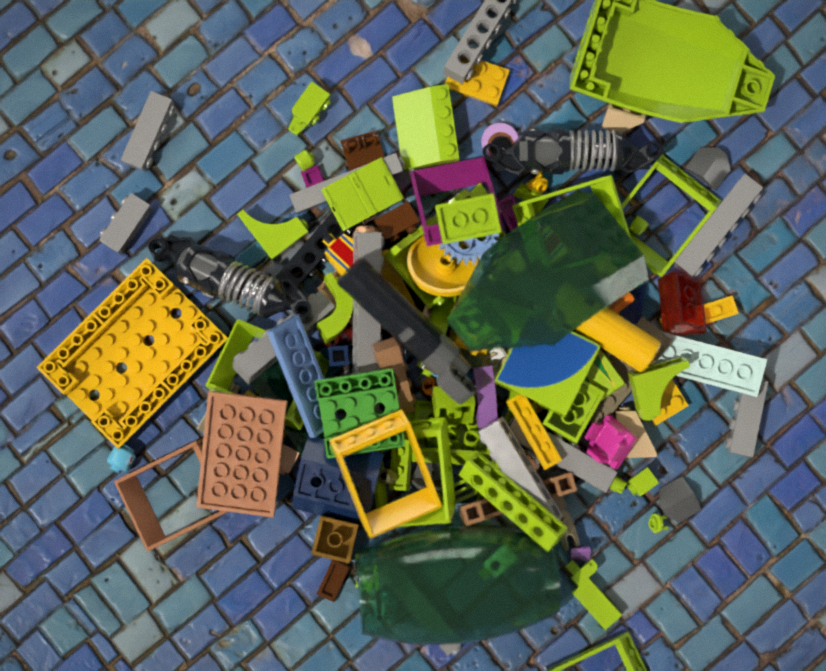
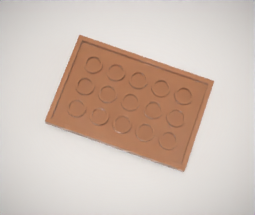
M217 391L208 392L197 508L274 518L287 400Z

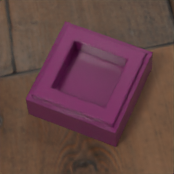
M318 165L301 172L306 188L324 181Z

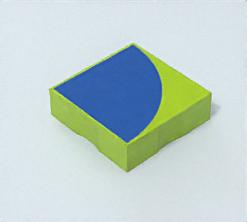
M529 311L494 383L520 396H525L540 406L565 418L601 345Z

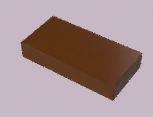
M332 559L317 591V595L334 602L351 566Z

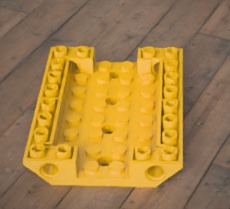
M146 258L36 368L63 395H67L92 420L91 423L119 449L228 338ZM174 309L181 310L180 318H172L171 313ZM147 336H153L154 344L146 346L144 339ZM120 363L127 365L125 373L120 374L117 371V366ZM93 390H97L100 394L99 399L96 401L90 399V393Z

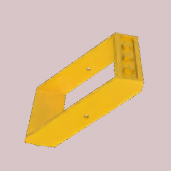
M402 409L330 439L331 447L351 498L370 539L442 508L410 422ZM405 430L427 487L365 514L343 456Z

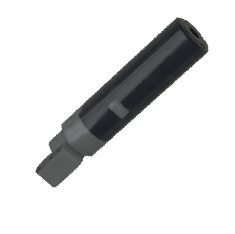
M364 257L358 258L341 275L337 284L434 375H438L436 378L437 384L455 402L463 404L477 392L475 384L466 376V373L471 368V364L459 353L460 348Z

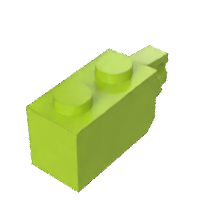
M311 81L292 107L294 118L288 130L298 137L306 128H310L312 125L315 126L320 119L319 115L322 110L326 111L331 104L330 94Z

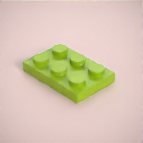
M494 193L435 205L442 244L501 233Z

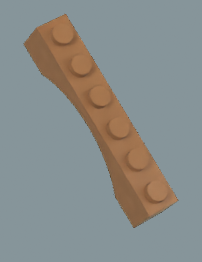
M566 472L542 480L552 498L577 491L572 472ZM486 498L457 506L462 524L465 526L503 514Z

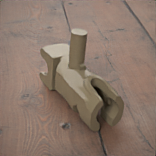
M564 497L552 498L563 515L560 521L568 527L560 539L562 550H569L567 542L569 535H571L570 538L573 546H580L579 538L569 512L564 511L567 508Z

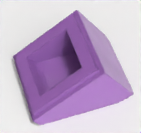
M570 547V561L572 559L574 562L590 560V547Z

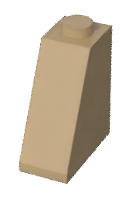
M630 407L619 408V411L614 412V418L638 437L625 458L657 457V453L636 411H631Z

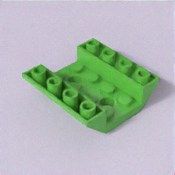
M393 368L314 381L317 400H319L327 459L335 457L330 439L400 410ZM380 402L385 405V410L382 413H377L374 410L376 403ZM344 409L347 413L344 419L337 418L335 415L336 410ZM403 431L348 455L405 446Z

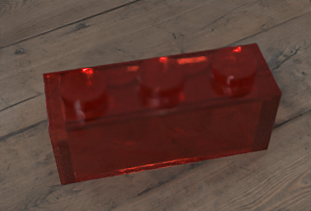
M677 271L659 278L658 291L663 331L676 336L707 333L701 280Z

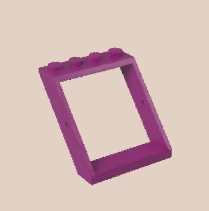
M484 157L410 171L414 197L426 246L442 244L439 224L427 226L420 196L474 186L479 183L486 184L488 194L494 193L501 232L504 231L500 208Z

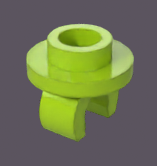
M652 514L648 521L649 528L654 533L668 530L669 526H663V519H668V517Z

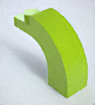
M332 272L324 276V282L335 299L336 309L329 317L318 322L316 327L326 344L343 333L350 321L353 310V298L337 284L339 278L337 276L334 277Z

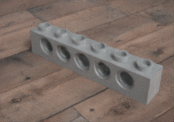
M485 0L445 64L443 74L462 85L466 79L470 80L474 73V65H479L483 58V50H488L493 41L491 37L493 34H498L502 26L500 24L502 19H507L511 12V4H516L518 0H505L506 2L504 3L498 0ZM492 13L495 14L497 17L491 18L488 16V14ZM479 29H486L487 32L481 33ZM476 44L478 47L472 48L469 45ZM467 59L469 63L464 64L460 60Z

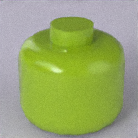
M302 150L294 156L297 165L302 171H306L315 165L313 160L315 157L312 152L309 153L307 150Z

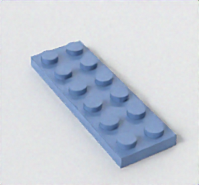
M293 315L267 333L310 438H315L324 431L314 381L322 380L324 377L299 315ZM336 410L335 415L337 418L340 419L338 412Z

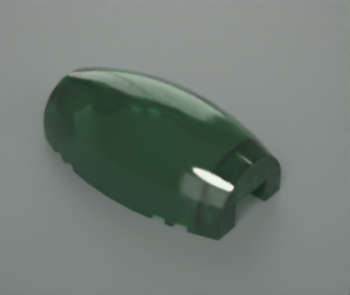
M483 524L467 526L448 525L428 528L391 538L354 554L362 635L385 641L417 645L467 644L518 632L559 613L560 578L555 548L553 547L548 552L520 528Z

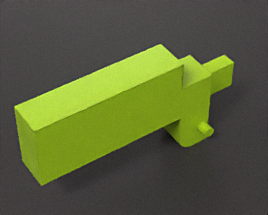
M591 558L580 568L572 559L565 566L573 574L571 578L578 585L572 590V594L606 630L622 616V613L589 578L598 569L596 561Z

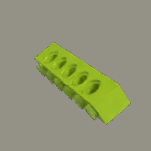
M475 453L466 461L459 476L549 552L560 541L568 529L560 520L481 453Z

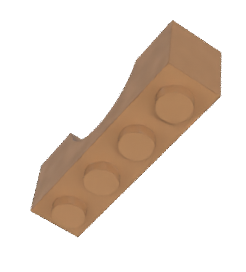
M394 337L372 344L375 359L380 369L393 368L399 409H402L405 415L415 412L414 404H416V398L414 393L410 391L412 382L410 377L406 375L408 366L405 359H402V354H404L402 344L397 343Z

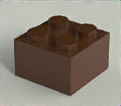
M409 202L374 220L375 227L379 232H382L386 246L388 244L393 246L401 241V237L412 235L417 231L420 224Z

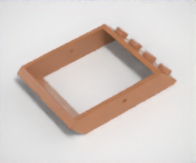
M203 438L114 481L147 552L228 513V511H220L166 538L137 477L191 449H194L201 464Z

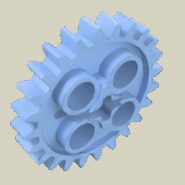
M499 233L482 236L485 238V241L472 238L441 244L439 249H446L444 256L450 254V261L457 258V264L464 260L466 266L469 261L475 265L476 259L482 263L484 257H490L489 252L494 253V246L498 244V241L495 239L499 238ZM465 244L468 246V249H462L459 245Z

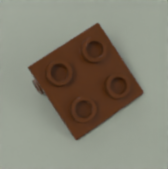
M377 130L341 140L349 171L369 164L381 157L384 158Z

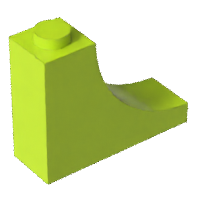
M244 210L237 214L273 262L309 235L307 229L310 227L304 219L299 220L298 217L285 223L266 224L253 219Z
M681 356L650 365L643 372H638L637 370L628 372L636 412L642 420L650 421L655 419L656 416L661 415V398L667 384L678 373L690 368L689 360Z

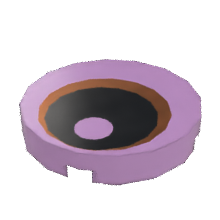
M505 123L490 125L482 135V149L485 145L494 143L503 150H507L517 140V132L512 126ZM487 147L486 155L491 158L496 155L495 148Z

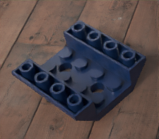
M308 435L298 470L293 495V509L363 525L336 457L327 459L324 438H310ZM371 451L343 456L353 485L360 489V493L357 495L365 514L372 511V502L378 475L381 471L384 452ZM315 476L319 477L322 484L319 486L314 485L312 478Z

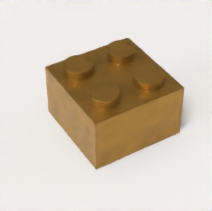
M320 516L311 554L350 563L359 524Z

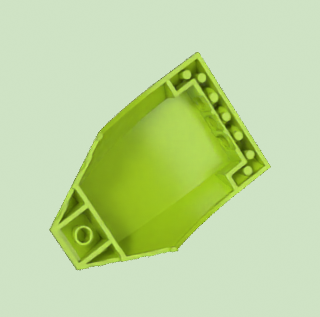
M595 0L572 68L569 90L641 114L686 123L765 112L775 75L764 67L760 59L757 60L749 51L750 49L740 39L735 37L731 29L728 30L723 25L717 15L699 13L655 0Z

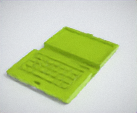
M382 157L321 189L343 232L405 199Z

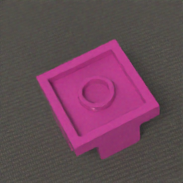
M606 415L602 422H594L584 438L591 440L586 452L598 463H607L613 469H618L638 437L612 415Z

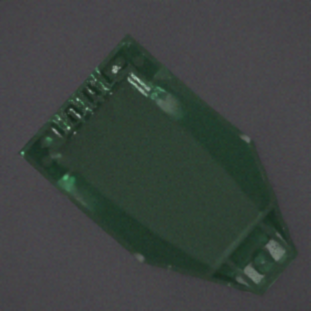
M576 190L534 215L484 251L446 321L470 352L480 351L481 349L494 350V348L536 347V345L545 344L553 346L591 317L647 282L649 276L645 257L596 195Z

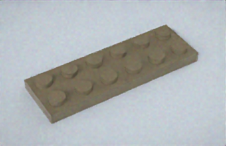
M642 317L636 326L661 342L657 354L649 364L650 366L655 364L673 341ZM612 354L609 358L625 382V385L599 403L589 421L591 425L594 422H602L606 415H612L632 391L628 372L635 369Z

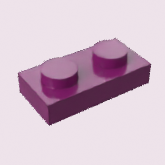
M512 194L497 202L501 210V216L511 236L514 237L520 234L512 208V205L517 204V201Z

